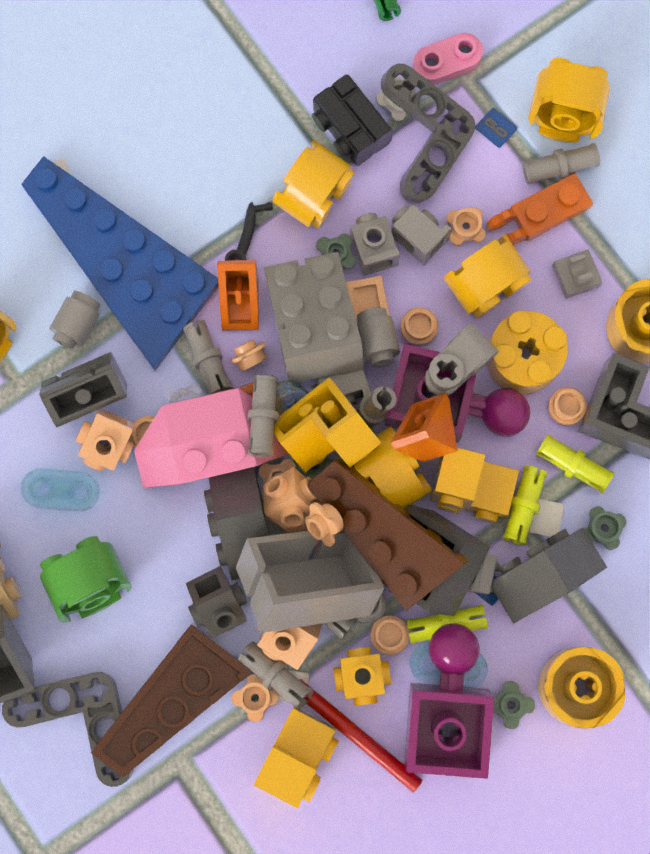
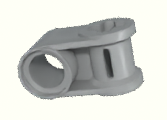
M472 323L468 324L431 361L425 375L427 388L434 395L446 392L447 396H449L472 375L477 374L497 355L499 350ZM448 370L452 373L450 378L446 377L443 380L437 377L439 371L443 373Z

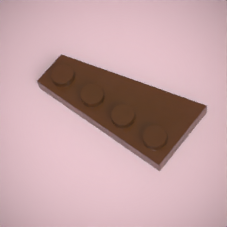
M341 458L334 460L307 484L322 505L330 504L337 509L343 519L344 533L406 611L470 561L460 552L455 553L441 542L442 538L428 528L426 530L409 517L410 513L398 503L394 505L380 494L378 487L354 468H350Z
M191 624L90 753L123 778L253 672Z

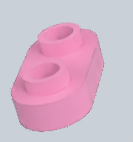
M460 33L421 48L414 57L413 69L433 85H438L475 70L481 62L483 54L482 43L476 36L469 33ZM466 46L471 52L462 53L459 48ZM434 59L438 64L429 66L425 61Z

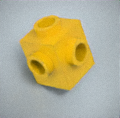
M370 647L347 650L348 658L340 659L341 667L333 668L336 692L344 691L345 699L353 698L354 706L378 703L377 695L385 694L384 686L391 685L389 662H381L380 654L371 655ZM365 668L369 671L370 680L368 683L359 684L356 682L355 673L358 669Z

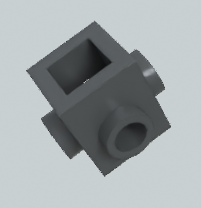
M221 566L185 583L193 602L192 605L188 606L190 614L197 627L205 625L212 638L230 631L247 621L241 607L248 603L238 582L230 584Z

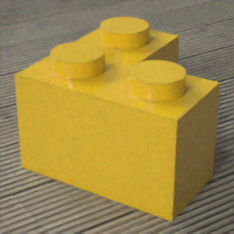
M330 377L281 414L278 422L274 423V435L305 473L315 465L323 462L334 450L351 468L359 460L366 458L372 450L381 444L373 431Z
M457 448L458 451L441 456L430 501L438 502V509L459 514L460 509L475 512V519L488 523H497L498 518L504 520L509 515L519 470L484 462V454Z
M293 707L253 785L296 808L299 807L302 799L310 803L321 778L315 774L321 759L329 762L339 740L332 737L335 728Z

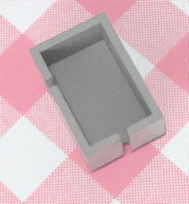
M338 252L305 258L306 264L301 266L295 260L264 267L289 384L365 369L362 341Z
M343 530L334 536L335 544L330 547L326 546L322 540L317 542V539L309 531L247 538L236 565V570L246 596H252L250 606L261 633L370 616L384 590L383 583Z

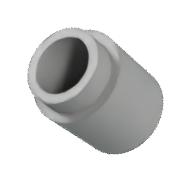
M74 290L71 297L65 298L49 327L55 333L52 339L69 349H73L75 345L83 346L100 315L97 311L101 304L92 297Z
M382 307L360 312L357 314V326L362 341L364 362L371 363L372 367H383L392 364L394 357L400 354L392 317L387 315L386 309Z

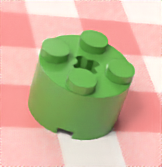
M98 536L88 537L80 541L76 545L77 550L64 556L62 554L50 556L40 564L43 571L40 574V580L60 622H71L69 615L78 612L82 619L96 614L121 599L119 591L122 588L127 592L132 588L112 544L100 542Z

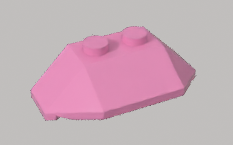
M240 388L162 405L134 450L143 488L178 485L251 468L289 453L280 444L276 436L273 435V456L254 457L248 455L251 421L247 420L248 410L252 409L253 396Z

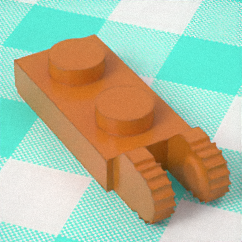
M573 173L512 205L510 209H506L493 216L486 224L490 231H493L515 220L519 229L506 234L514 246L524 240L528 242L589 210L594 203L576 173Z

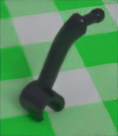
M253 202L248 204L244 227L237 249L229 251L225 256V261L235 259L247 260L246 254L256 227L255 213L272 211V202L254 205Z

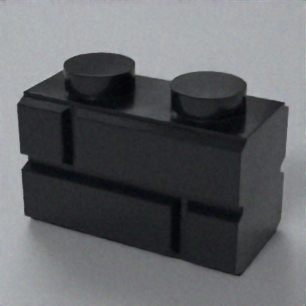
M349 74L344 75L334 82L331 87H327L314 97V113H312V118L322 132L329 130L336 139L333 142L334 146L344 160L351 158L355 165L359 166L392 141V128Z

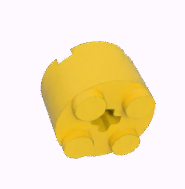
M565 58L552 59L549 66L541 70L536 79L528 116L531 126L535 122L540 126L538 133L560 142H579L580 136L589 134V140L596 138L603 129L610 93V84L607 80L608 72L602 67H588L575 64Z
M313 140L311 147L307 146L283 179L287 186L282 193L278 190L276 191L272 203L308 228L314 226L319 229L331 212L329 211L333 205L331 199L333 196L338 200L341 199L350 186V180L355 172L351 170L350 164Z
M506 234L479 249L461 262V268L455 272L451 270L443 277L467 314L473 313L476 319L501 302L498 295L504 293L508 298L532 280L529 275L531 270Z
M644 279L630 285L610 308L606 321V331L608 339L618 355L642 364L650 363V325L644 322L643 317L645 316L646 321L650 322V279Z
M516 311L506 317L495 329L490 342L499 352L487 366L491 377L500 388H511L523 395L540 391L552 383L565 364L568 351L566 333L553 319L542 313ZM523 348L530 350L531 356L528 359L521 357Z
M390 426L376 435L381 444L372 450L366 458L354 464L352 468L378 487L380 494L394 505L398 503L406 509L408 504H414L431 493L432 489L421 472L415 474L414 471L420 467L417 460L394 450L390 442L396 432Z
M572 647L555 653L543 666L537 687L542 704L553 718L563 724L586 729L603 726L612 721L621 711L626 694L624 675L619 664L606 652L592 647ZM586 679L587 683L584 687L588 691L587 695H576L577 686L574 684L575 681Z

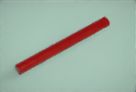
M300 679V681L303 682L307 687H310L307 683ZM314 690L311 698L307 696L304 698L308 701L306 704L410 791L414 793L423 781L415 773L406 772V767L401 761Z

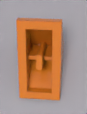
M256 260L217 261L222 330H259V274Z
M446 392L410 406L390 442L394 450L421 462L458 451L450 401Z

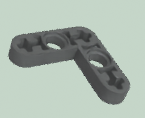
M398 63L390 67L381 78L382 92L388 99L432 132L400 181V192L404 199L410 203L418 204L429 199L436 192L475 131V121L466 109L412 67ZM401 75L404 78L402 83L404 87L397 90L394 87V78ZM417 86L420 90L412 96L410 101L407 97L412 94L411 91ZM428 95L435 100L436 111L434 114H426L421 110L419 105L421 96ZM447 109L448 113L443 116L445 119L438 123L436 119ZM458 119L462 123L460 129L463 132L454 134L452 132L454 127L452 123ZM433 146L439 147L445 152L446 161L443 166H436L430 161L429 151ZM425 171L431 173L421 185L425 191H420L417 194L414 193L415 185L411 180L415 181L420 178Z
M103 672L89 673L35 687L34 691L7 700L2 705L4 720L10 726L16 728L27 727L83 712L91 751L101 740L96 733L97 722L104 717H109L115 721L122 713L115 680L109 674ZM97 678L100 684H107L108 691L102 694V701H98L96 696H87L81 698L84 706L78 707L79 694L74 686L75 683H80L79 690L92 688L94 680ZM57 688L65 689L70 695L69 706L63 711L54 710L50 705V695ZM41 692V707L46 714L44 717H40L41 709L26 712L24 721H22L20 715H13L12 708L18 706L19 698H21L23 704L39 701L36 693ZM92 754L97 777L104 785L117 787L131 778L134 769L123 778L119 776L120 779H115L113 773L106 774L105 766L107 765Z

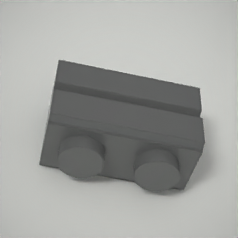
M109 352L63 372L61 377L56 375L42 381L39 395L57 428L126 398L127 383L112 352Z

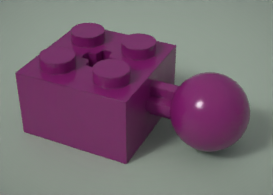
M409 344L403 345L393 387L397 400L395 406L387 412L384 426L398 429L410 406L426 399V395L422 394L428 391L425 383L426 371L429 369L431 361L440 352ZM448 370L443 373L439 371L437 377L443 380L446 377L450 378L452 373ZM477 374L472 375L454 393L448 396L456 443H459L463 435L467 415L482 418L486 428L493 434L501 437L517 435L524 430L530 419L529 403L524 395L517 390L501 388L493 391L488 396L472 393Z
M450 623L443 625L433 633L430 639L429 656L435 667L440 670L439 685L410 683L404 757L406 772L488 779L494 696L489 689L463 687L464 673L476 664L480 653V646L474 632L462 624ZM452 722L454 727L458 729L451 730L450 737H444L440 727L445 726V723Z

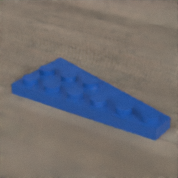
M43 156L22 182V187L151 367L156 371L183 335V328L193 322L219 287L218 277Z

